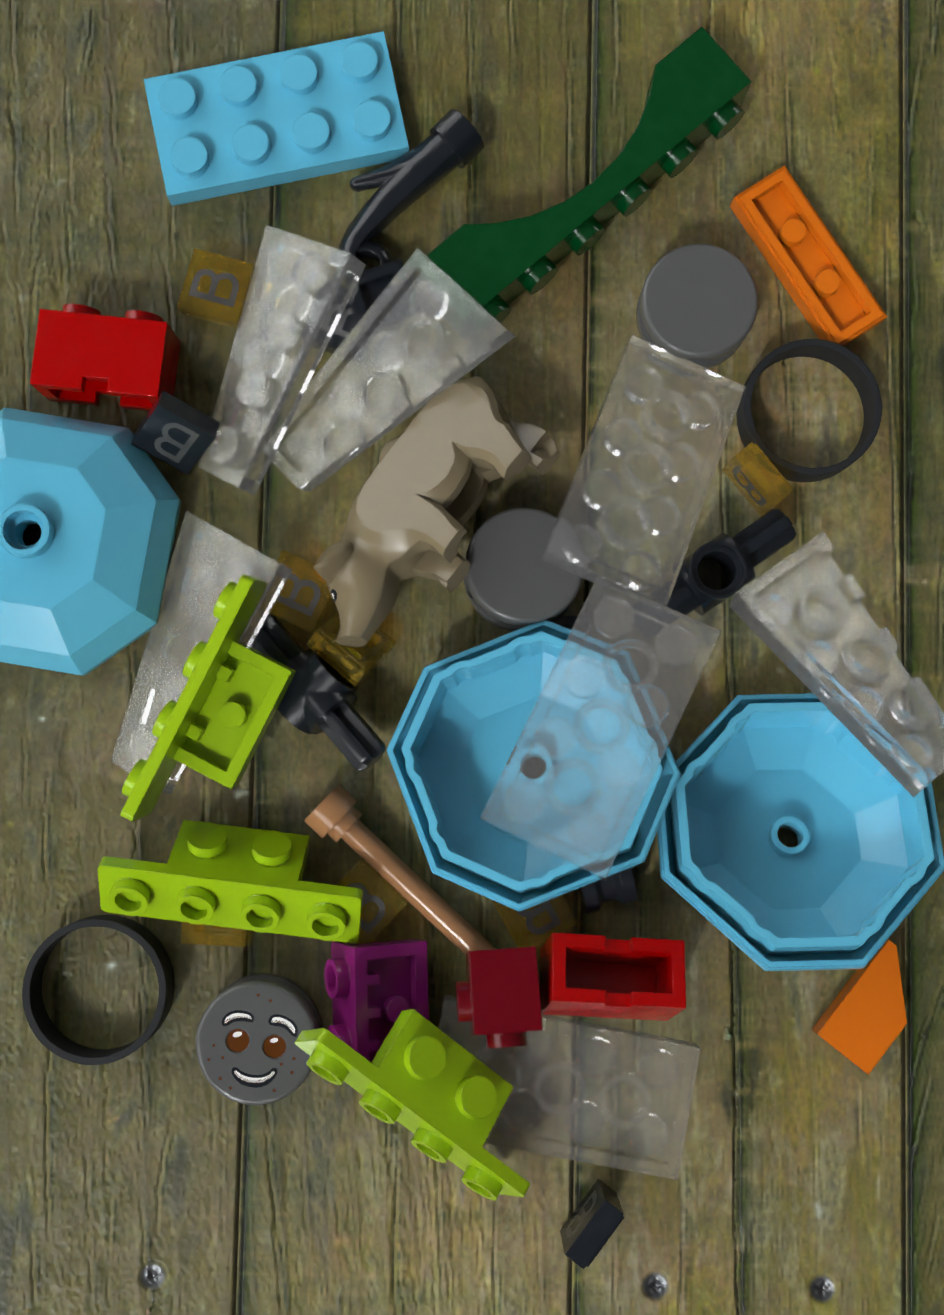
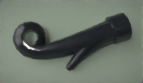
M450 109L430 129L431 135L414 149L386 166L350 180L352 191L360 192L375 188L379 189L358 212L346 229L339 244L336 262L341 279L359 272V258H373L380 262L381 265L395 261V257L389 249L373 241V239L398 215L457 167L464 168L484 149L481 136L460 112Z

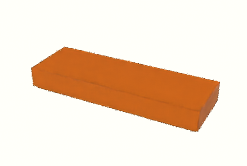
M785 165L733 198L730 208L819 339L831 341L845 347L880 325L887 318V315Z

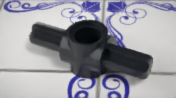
M772 509L732 538L725 533L719 534L669 570L672 580L630 608L628 615L632 625L646 640H652L692 611L702 616L753 581L756 577L753 568L794 540L796 532L793 523L779 509ZM711 559L723 567L726 573V582L723 589H710L701 582L698 576V565L701 560Z
M265 614L253 621L248 627L246 634L247 642L255 650L296 670L277 708L279 712L293 726L304 733L320 734L324 732L356 770L364 771L377 763L383 756L386 746L353 707L357 701V696L354 692L358 689V686L350 672L336 658L322 649L312 648L305 651L276 616Z

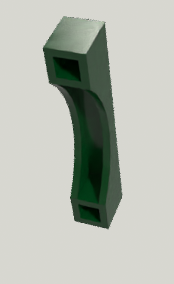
M703 27L699 28L655 65L646 95L644 110L637 128L618 157L592 183L564 202L531 216L499 223L463 224L416 263L417 287L464 341L478 330L483 334L489 333L508 316L511 311L509 304L527 290L530 295H533L544 288L558 272L556 265L567 255L574 251L577 256H580L588 251L604 234L605 228L603 225L620 212L626 217L637 210L651 194L652 189L650 186L665 173L670 178L680 174L698 154L696 147L711 135L716 140H719L730 132L745 113L741 106L752 81Z

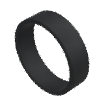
M796 340L770 352L746 380L737 403L736 418L738 432L749 455L769 473L793 482L821 481L840 473L868 450L880 426L882 400L877 381L871 370L851 350L827 340ZM811 357L834 365L852 381L861 398L864 422L859 442L847 459L827 467H802L781 459L765 445L758 435L751 413L753 388L757 378L765 369L784 359Z
M96 915L78 920L50 935L33 954L25 972L22 988V1001L26 1019L38 1040L52 1053L65 1060L83 1065H102L118 1061L139 1049L158 1031L165 1021L174 996L173 967L168 953L159 939L149 929L134 920L117 915ZM85 927L115 929L130 936L139 943L152 960L159 983L158 1004L149 1027L137 1040L118 1048L93 1049L77 1044L64 1036L49 1018L42 997L44 968L56 945L74 930Z

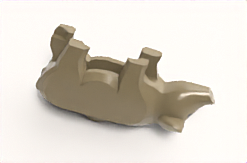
M474 376L468 379L456 380L439 390L421 409L400 437L392 438L385 444L379 456V464L352 502L341 540L328 547L315 564L314 569L327 582L329 592L339 613L340 629L336 639L338 644L350 647L365 646L395 606L400 583L405 579L420 576L441 582L450 593L455 590L468 575L471 566L469 561L457 552L458 545L467 532L463 526L479 508L486 494L488 483L500 477L507 481L513 475L521 474L526 466L544 475L559 458L560 453L557 445L547 432L535 424L514 422L503 408L502 398L493 393L483 378Z

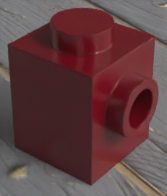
M536 946L468 951L466 954L467 980L455 982L458 1022H470L471 1035H486L487 1048L526 1046V1031L543 1030Z

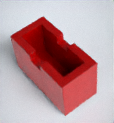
M64 304L62 311L39 309L30 384L49 401L98 406L100 394L121 396L120 406L123 409L149 411L163 391L174 396L180 340L169 324L163 322L161 316L147 311L129 310L125 312V317L101 315L99 310L82 304Z
M552 933L540 949L541 1014L668 1021L686 1009L684 940L632 937L630 940L606 939V936Z

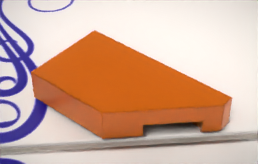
M887 939L864 968L855 971L811 1029L868 1075L907 1025L897 945Z

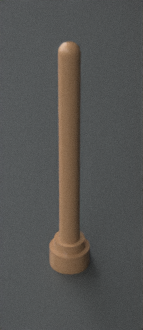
M338 784L304 820L322 839L328 834L335 842L340 838L345 841L465 955L468 951L496 949L359 820L363 814L354 807L357 800L343 786Z

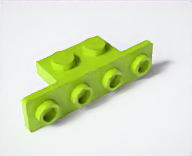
M243 574L238 583L230 581L221 592L213 609V617L219 620L208 642H198L188 656L182 671V675L188 678V681L178 701L170 700L158 715L152 729V735L157 737L158 740L148 760L140 759L124 782L122 794L127 796L128 799L120 816L133 822L149 815L153 811L177 762L229 789H234L239 785L296 673V670L239 641L267 587V582L256 576Z
M183 820L167 864L104 856L98 866L100 907L104 912L250 930L260 933L314 938L323 941L358 942L361 930L363 891L355 887L302 881L309 855V835Z
M402 1010L372 1062L368 1061L325 1028L304 1030L300 1033L295 1041V1045L310 1055L306 1064L313 1072L336 1085H342L343 1081L363 1095L359 1104L369 1114L388 1124H394L395 1121H398L414 1133L411 1143L416 1149L441 1163H446L448 1159L465 1173L461 1181L472 1191L493 1201H496L499 1195L525 1196L530 1183L483 1148L514 1086L416 1010Z

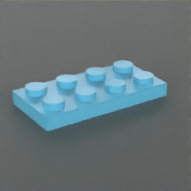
M384 31L143 79L166 194L172 206L393 162L409 152Z

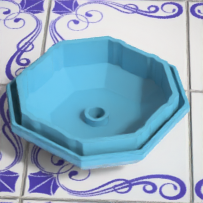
M6 407L0 410V662L86 676L159 624L181 500L148 453L131 444L134 434L129 428ZM31 524H39L41 528L40 539L37 543L26 546L23 541L24 530Z
M548 620L527 625L425 666L386 750L432 873L518 912L644 863L681 775L630 654ZM530 758H540L547 765L545 774L539 779L531 780L523 775V765Z
M829 693L737 695L676 760L681 775L657 831L661 879L764 971L864 968L944 872V855L931 777ZM788 828L792 830L798 839L797 846L787 847L783 845L778 839V829Z

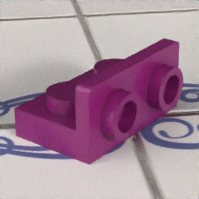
M415 938L363 944L332 942L331 959L327 960L324 969L325 987L328 996L332 999L333 1025H330L327 1030L368 1061L372 1062L402 1010L414 1009L429 1021L427 941Z

